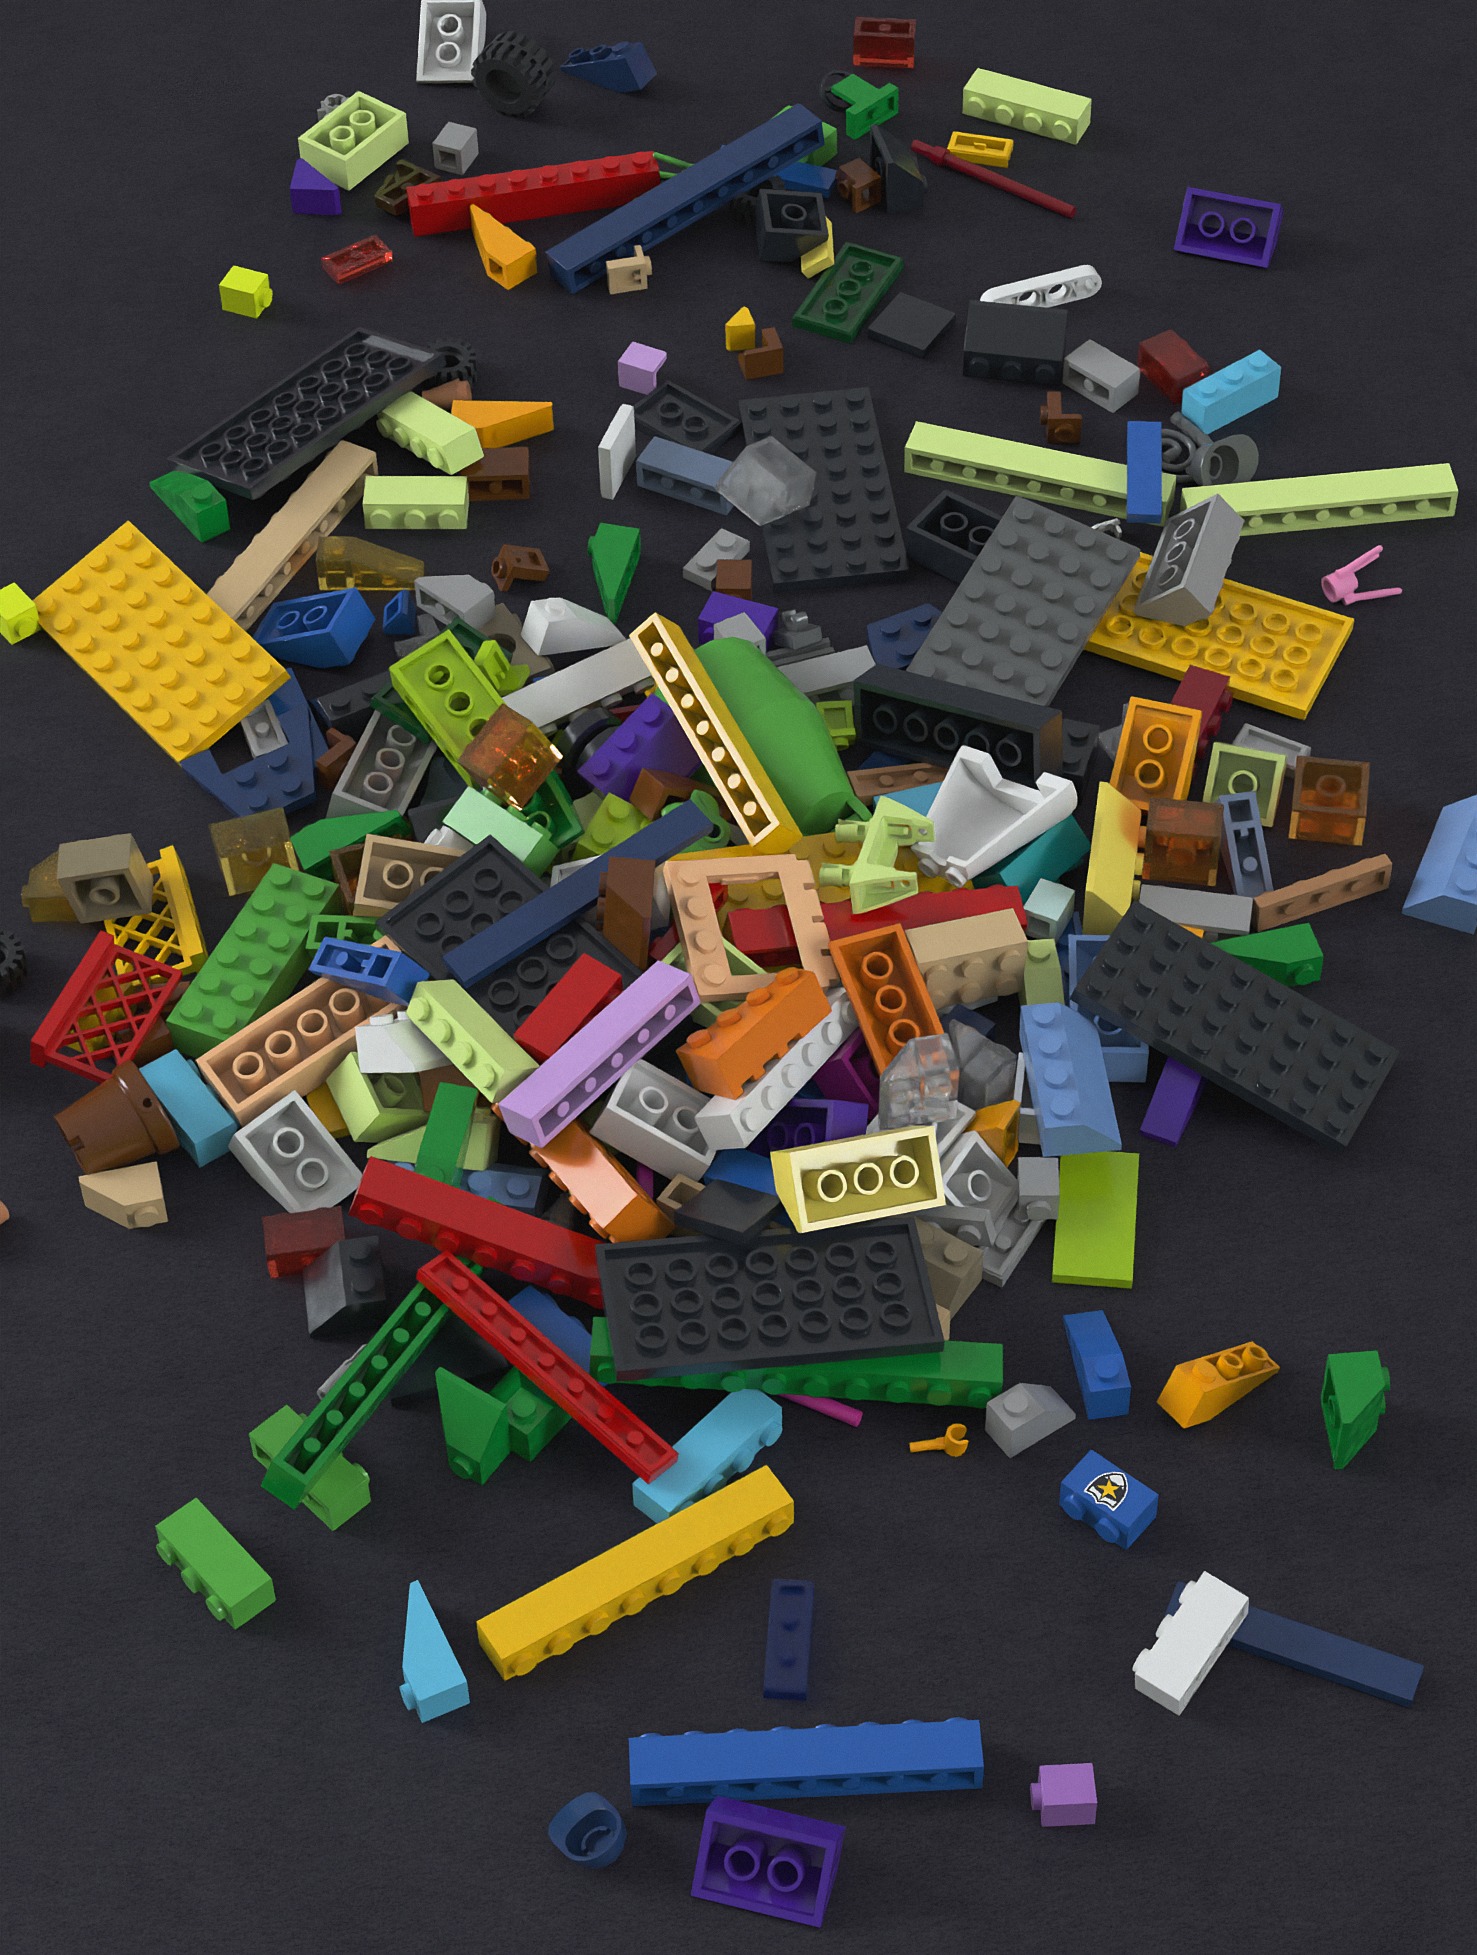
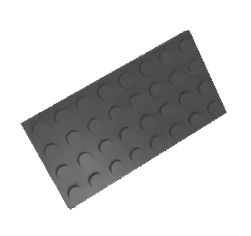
M1016 495L906 671L1048 707L1138 561L1140 548Z

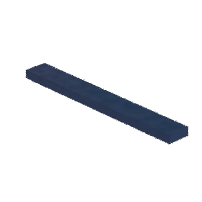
M690 799L442 956L443 964L459 983L467 989L595 907L598 903V897L606 898V895H598L600 871L608 872L609 856L655 860L656 868L712 832V822Z

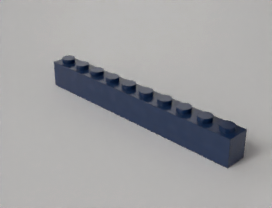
M800 103L792 106L546 251L550 276L571 294L576 293L607 274L606 261L634 257V246L641 245L642 252H645L731 201L734 196L748 191L824 146L822 120Z

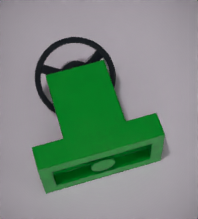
M843 70L829 71L820 81L819 93L822 101L836 112H846V135L854 140L870 131V125H880L898 113V87L891 83L878 89L855 74H849ZM831 75L843 76L842 79H838L833 85L824 87L827 77ZM826 93H832L837 99H843L848 107H840L833 104L826 96Z

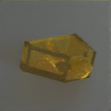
M59 849L33 867L29 873L28 885L22 886L23 907H29L32 922L77 921V916L57 880Z

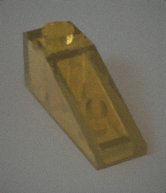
M319 536L316 567L320 590H344L354 587L357 590H403L404 588L415 590L414 580L418 577H424V561L356 537Z

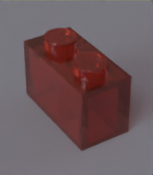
M856 17L853 35V65L914 68L916 19Z
M1172 329L1139 343L1137 367L1175 405L1182 402L1183 389L1199 382L1210 374V366L1207 361L1200 357Z
M341 1206L332 1208L321 1207L310 1211L279 1213L273 1216L262 1217L270 1278L303 1274V1269L337 1241L346 1240Z

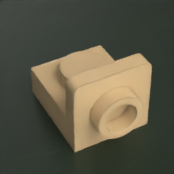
M641 245L634 246V257L606 261L607 285L610 294L648 289L647 275H652L650 257L649 255H643Z

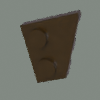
M401 159L396 164L397 173L395 175L389 174L384 181L385 184L374 195L376 207L395 216L403 214L409 209L406 187L442 182L441 176Z

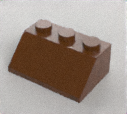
M609 856L608 872L600 871L598 895H606V898L598 897L596 920H602L604 923H596L595 929L645 973L651 926L655 860Z

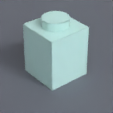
M1041 878L1024 905L1028 922L1024 933L1039 940L1054 939L1056 945L1073 916L1075 890Z

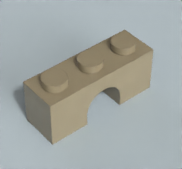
M504 603L496 605V616L479 628L478 631L491 640H496L500 646L513 654L511 666L528 665L531 672L523 688L533 684V678L554 674L555 670L551 660L547 656H538L520 635L523 627L517 614H511Z

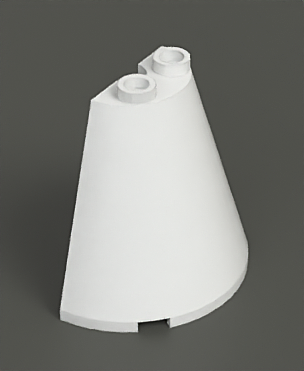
M963 745L959 749L926 816L934 822L935 842H915L911 847L913 853L920 860L917 864L918 868L930 878H935L938 875L957 888L963 887L970 879L1066 819L1077 805V793L1073 782L1044 772L1036 781L1039 790L1003 779L989 753ZM924 829L919 830L920 833H927Z

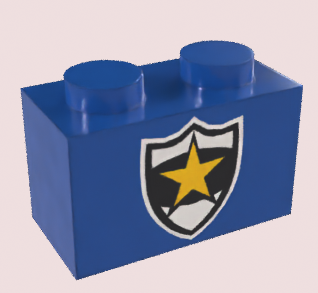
M1090 1450L1061 1482L1059 1505L1073 1519H1081L1093 1527L1107 1542H1115L1127 1550L1156 1518L1159 1494L1093 1450Z

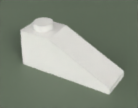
M560 597L531 601L520 634L538 656L614 646L626 640L607 617Z

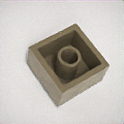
M131 833L79 840L59 845L57 880L80 924L152 912L154 878Z

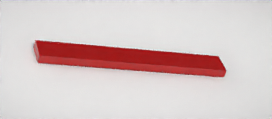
M445 1250L418 1269L416 1277L418 1281L647 1484H650L677 1462L679 1453L451 1252Z

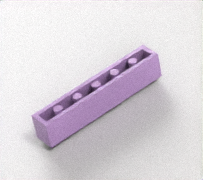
M659 960L498 1104L509 1133L543 1148L701 1004L692 975Z

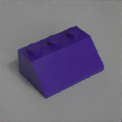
M1187 187L1174 251L1268 268L1278 240L1284 208L1281 204Z
M651 693L577 772L589 789L603 801L610 792L631 803L629 798L642 768L672 772L689 778L703 762L671 707Z
M791 1098L751 1142L750 1152L771 1159L770 1152L865 1135L869 1104L838 1100Z
M717 1796L706 1810L691 1896L820 1928L837 1874L846 1827Z

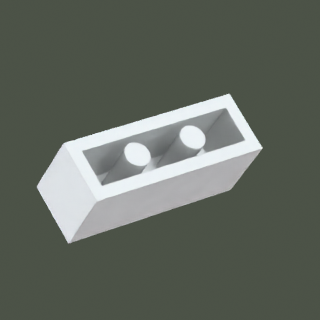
M1204 1571L1197 1583L1191 1580L1186 1585L1179 1598V1603L1182 1605L1174 1617L1168 1614L1163 1619L1156 1632V1637L1159 1639L1151 1650L1145 1648L1139 1654L1132 1669L1136 1672L1135 1689L1179 1716L1248 1614L1249 1597Z

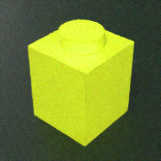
M233 265L219 284L222 309L225 311L257 319L264 308H267L272 301L273 293L269 287L268 274Z
M15 582L0 590V633L13 645L40 631L41 627L37 622L39 616L36 604Z

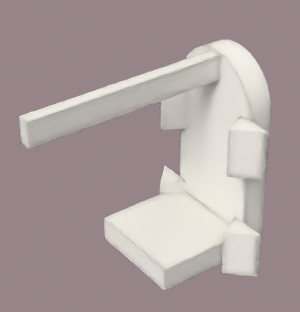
M1118 518L1091 527L1100 532L1110 530L1114 532L1117 539H1120L1122 534Z

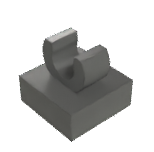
M795 609L783 612L781 618L784 628L773 631L775 645L793 650L823 640L821 627L809 624L806 612L803 611L796 614Z

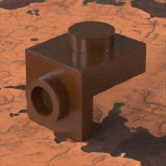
M1047 392V404L1040 405V425H1046L1047 443H1080L1082 416L1080 414H1062L1061 392Z
M330 728L326 732L329 750L316 760L319 785L328 791L336 787L357 746L351 736L342 734L334 728Z

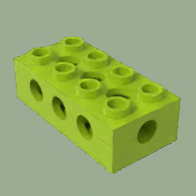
M449 629L389 667L393 687L468 786L479 790L533 755L530 734Z

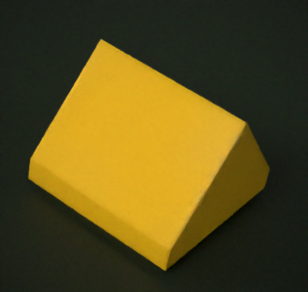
M743 307L725 324L726 349L729 351L756 349L755 323L748 308Z

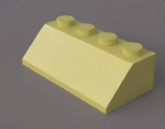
M1107 782L1099 783L1085 891L1083 935H1111L1131 906V902L1134 900L1139 902L1141 881L1134 880V876L1142 875L1144 853H1137L1138 847L1145 848L1147 826H1140L1142 811Z
M908 1126L770 1152L776 1193L798 1233L946 1205L934 1126Z

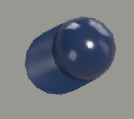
M589 1792L574 1798L555 1815L549 1824L548 1835L554 1845L576 1865L585 1869H601L616 1861L624 1849L627 1832L618 1811L603 1796L596 1792Z

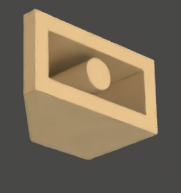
M157 1161L79 1176L85 1206L120 1225L132 1229L168 1222Z

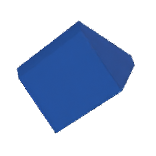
M405 588L401 590L384 607V633L414 634L416 609L409 590Z

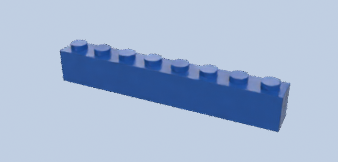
M960 1717L950 1718L944 1722L924 1723L920 1720H907L901 1724L880 1725L876 1722H865L858 1726L847 1727L822 1724L808 1729H792L781 1726L770 1731L733 1729L727 1733L712 1734L690 1731L684 1735L673 1736L648 1733L640 1737L629 1738L632 1806L713 1802L717 1796L744 1801L975 1789L983 1787L984 1764L979 1720H967Z

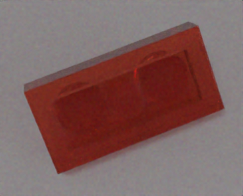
M376 234L321 258L322 268L338 285L393 261L392 251Z

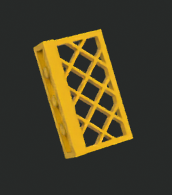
M172 845L159 850L162 859L147 864L152 875L160 873L161 876L153 887L152 905L157 899L168 903L161 914L151 912L149 914L132 916L125 927L114 924L116 919L104 920L107 933L114 935V944L123 947L129 938L139 941L140 944L134 952L141 955L145 954L150 945L160 948L162 950L155 960L163 964L171 953L183 956L184 962L171 967L183 971V976L193 972L198 974L208 960L209 955L184 867ZM142 919L154 922L147 934L135 931ZM164 926L175 929L167 942L156 938ZM117 959L115 962L118 975L132 972L134 969L132 964L127 962L124 964V961ZM159 975L151 976L152 984L169 981V979ZM139 980L132 981L134 993L135 987L141 986Z

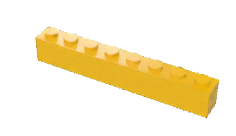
M655 612L629 635L751 847L765 855L784 854L803 837L802 833L681 628Z
M765 1465L476 1621L479 1644L504 1681L516 1675L527 1674L537 1663L552 1655L565 1653L579 1640L589 1635L600 1634L612 1622L625 1615H634L640 1612L647 1603L662 1595L675 1593L685 1582L698 1575L703 1576L711 1573L720 1563L735 1555L741 1556L746 1554L755 1544L770 1536L774 1537L784 1533L794 1523V1500L770 1468Z

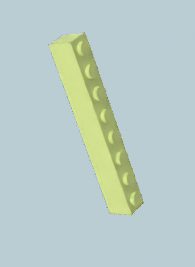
M916 421L905 446L904 472L1127 519V465L918 421ZM1162 473L1161 524H1147L1165 526L1174 502L1176 475Z
M1446 463L1182 488L1180 512L1219 494L1244 520L1239 536L1454 516L1458 488L1450 464Z

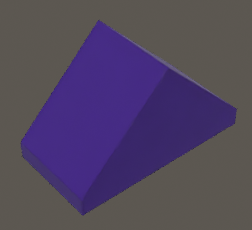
M303 158L298 159L290 185L293 213L338 215L342 213L339 187Z

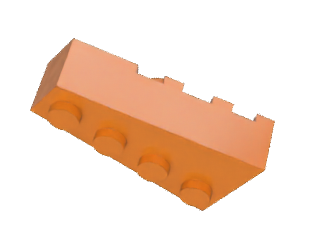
M795 967L786 968L780 971L775 976L776 980L768 986L749 993L744 1003L718 1015L716 1018L717 1022L710 1027L691 1034L686 1040L687 1043L678 1048L676 1053L694 1089L736 1100L744 1093L741 1085L750 1078L751 1081H757L766 1073L763 1065L767 1061L781 1059L789 1051L787 1043L790 1040L804 1038L828 1016L832 1009L815 973Z

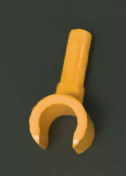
M952 1424L948 1427L945 1437L909 1443L910 1451L913 1453L944 1449L950 1456H961L965 1452L969 1441L958 1440L965 1436L967 1428L962 1424Z

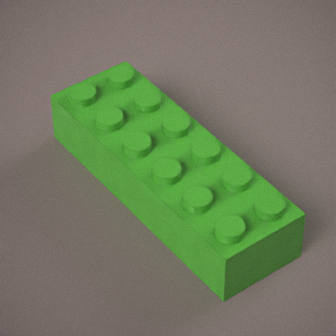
M273 863L167 1018L166 1024L171 1033L174 1050L177 1049L178 1052L199 1058L287 1000L313 960L306 950L312 914L343 915L339 884Z

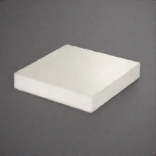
M626 404L620 406L598 446L600 488L603 498L614 499L636 457L634 406Z

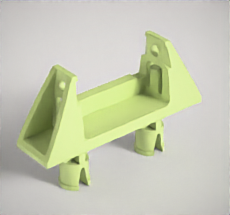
M880 796L873 818H870L867 822L838 819V824H836L835 828L837 843H864L858 860L855 861L854 865L827 864L823 862V868H820L819 872L820 886H850L853 914L868 912L917 894V873L898 871L893 868L898 854V846L914 845L915 842H935L934 822L885 796ZM919 829H924L927 833H920ZM902 880H907L910 884L905 885L902 883ZM892 881H894V886H895V887H893V888H886V887H891Z

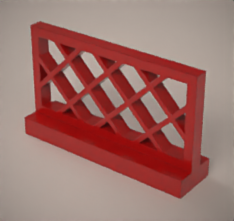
M100 930L31 1040V1063L44 1069L48 1063H51L102 1084L112 1077V1074L97 1069L93 1061L112 1056L117 1066L126 1060L132 1061L180 983L183 971L114 944V935ZM117 959L132 964L135 971L115 976L112 966ZM159 975L169 979L165 986L150 990L145 978ZM139 980L143 992L124 996L120 985ZM113 987L117 999L98 1003L95 996L96 992ZM148 1001L151 1008L150 1012L133 1017L128 1005ZM122 1007L126 1019L107 1024L102 1012ZM96 1014L100 1026L81 1031L77 1023L79 1019ZM130 1028L134 1036L132 1041L115 1045L111 1033ZM104 1035L109 1047L89 1052L85 1040ZM76 1042L79 1043L83 1052L82 1055L67 1057L59 1053L62 1046Z

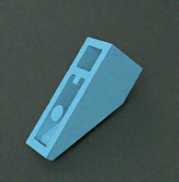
M416 1580L410 1583L402 1666L405 1684L399 1686L407 1709L415 1708L423 1723L470 1703L467 1680L419 1581Z

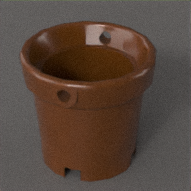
M126 1060L112 1070V1077L53 1117L85 1175L120 1169L151 1154L164 1155L180 1146L177 1135L161 1104L138 1067L131 1060Z

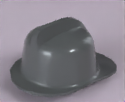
M1244 434L1232 435L1214 443L1200 446L1193 455L1191 465L1185 468L1187 474L1193 476L1194 481L1199 486L1249 482L1256 472L1259 453L1255 442L1249 436Z

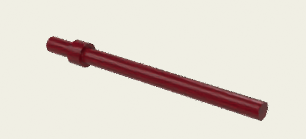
M916 139L911 145L912 152L929 158L930 162L937 166H948L1072 219L1076 214L1077 208L1075 206L950 154V150L939 145L933 147Z

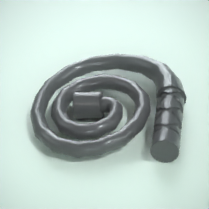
M1176 412L1172 415L1170 422L1181 429L1186 435L1170 429H1161V437L1168 436L1180 440L1188 447L1190 455L1184 463L1171 464L1179 459L1182 448L1178 442L1171 438H1161L1162 446L1172 447L1162 453V470L1170 472L1183 471L1191 465L1193 455L1196 452V446L1193 441L1199 447L1204 444L1213 443L1208 434L1199 430L1183 414ZM1176 475V483L1194 482L1192 475Z

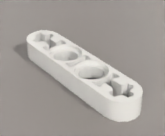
M1082 265L991 288L981 296L980 301L1048 308L1093 296L1101 288L1102 281L1093 266ZM1063 284L1059 291L1049 293L1055 285ZM1033 292L1027 300L1019 301L1024 293Z

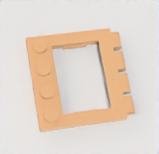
M795 854L669 861L665 863L662 870L687 972L692 975L701 1003L745 1000L746 996L752 991L765 988L775 981V976L778 974L731 976L708 883L729 885L757 883L758 880L780 879L803 969L815 973L824 994H826L830 986L840 983L839 972L832 955H829L831 952L828 947L830 939L827 927L824 922H820L824 919L818 893L815 889H812L815 887V882L808 860H797Z

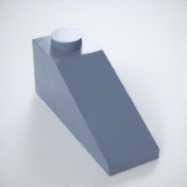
M1255 791L1220 795L1211 807L1218 844L1234 895L1254 898L1265 892L1274 891Z

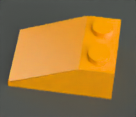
M1133 696L1130 697L1109 784L1142 811L1141 816L1181 824L1190 789L1202 718L1201 710Z

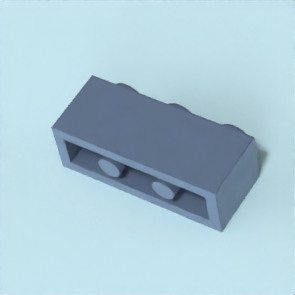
M656 436L653 437L636 460L637 486L724 515H728L745 491L744 465Z

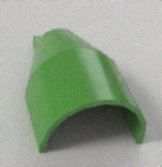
M728 637L709 641L694 650L803 837L825 834L838 824V819L844 820L850 814L851 816L846 820L867 822L870 818H873L867 807L854 795L823 715L751 641L737 637ZM658 686L654 694L670 706ZM704 764L689 777V779L717 788Z

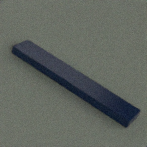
M1177 1582L1164 1618L1168 1614L1174 1617L1182 1605L1179 1603V1598L1187 1585L1186 1583ZM1250 1605L1248 1606L1247 1616L1227 1644L1411 1708L1424 1669L1422 1664Z

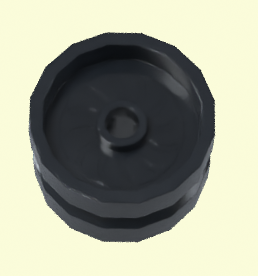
M601 707L588 710L575 718L560 736L554 751V765L557 768H562L563 775L571 782H575L578 788L586 795L592 793V791L577 771L623 724L610 710Z

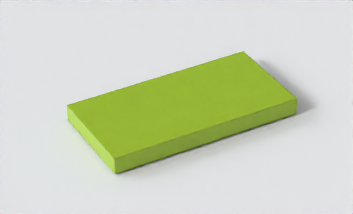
M1103 1151L1060 1156V1197L1055 1229L1052 1283L1132 1289L1139 1168L1138 1153Z

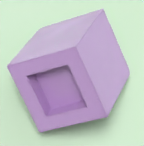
M632 342L618 360L619 386L648 395L657 388L656 373L666 361L667 353Z

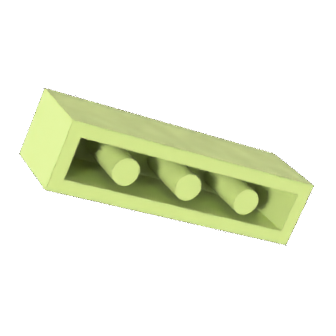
M977 68L963 89V114L1076 145L1090 124L1092 99Z
M412 391L402 395L380 413H377L378 420L376 425L383 437H388L398 443L400 447H405L418 458L427 460L435 468H440L450 475L484 457L476 429Z
M455 980L417 982L405 1014L491 1103L501 1102L540 1067Z

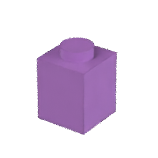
M1092 1763L1039 1766L1038 1783H1031L1030 1791L1032 1810H1040L1042 1827L1095 1824L1097 1798Z

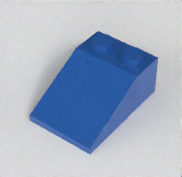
M354 587L273 603L252 638L273 658L321 669L334 666L344 667L354 660L357 650L368 636V632L376 618L357 588Z

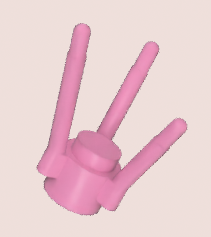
M1381 545L1363 554L1347 566L1323 577L1321 581L1326 597L1331 602L1342 600L1345 606L1355 601L1401 594L1402 589L1399 587L1354 594V590L1358 588V581L1354 573L1379 557V553L1383 550Z

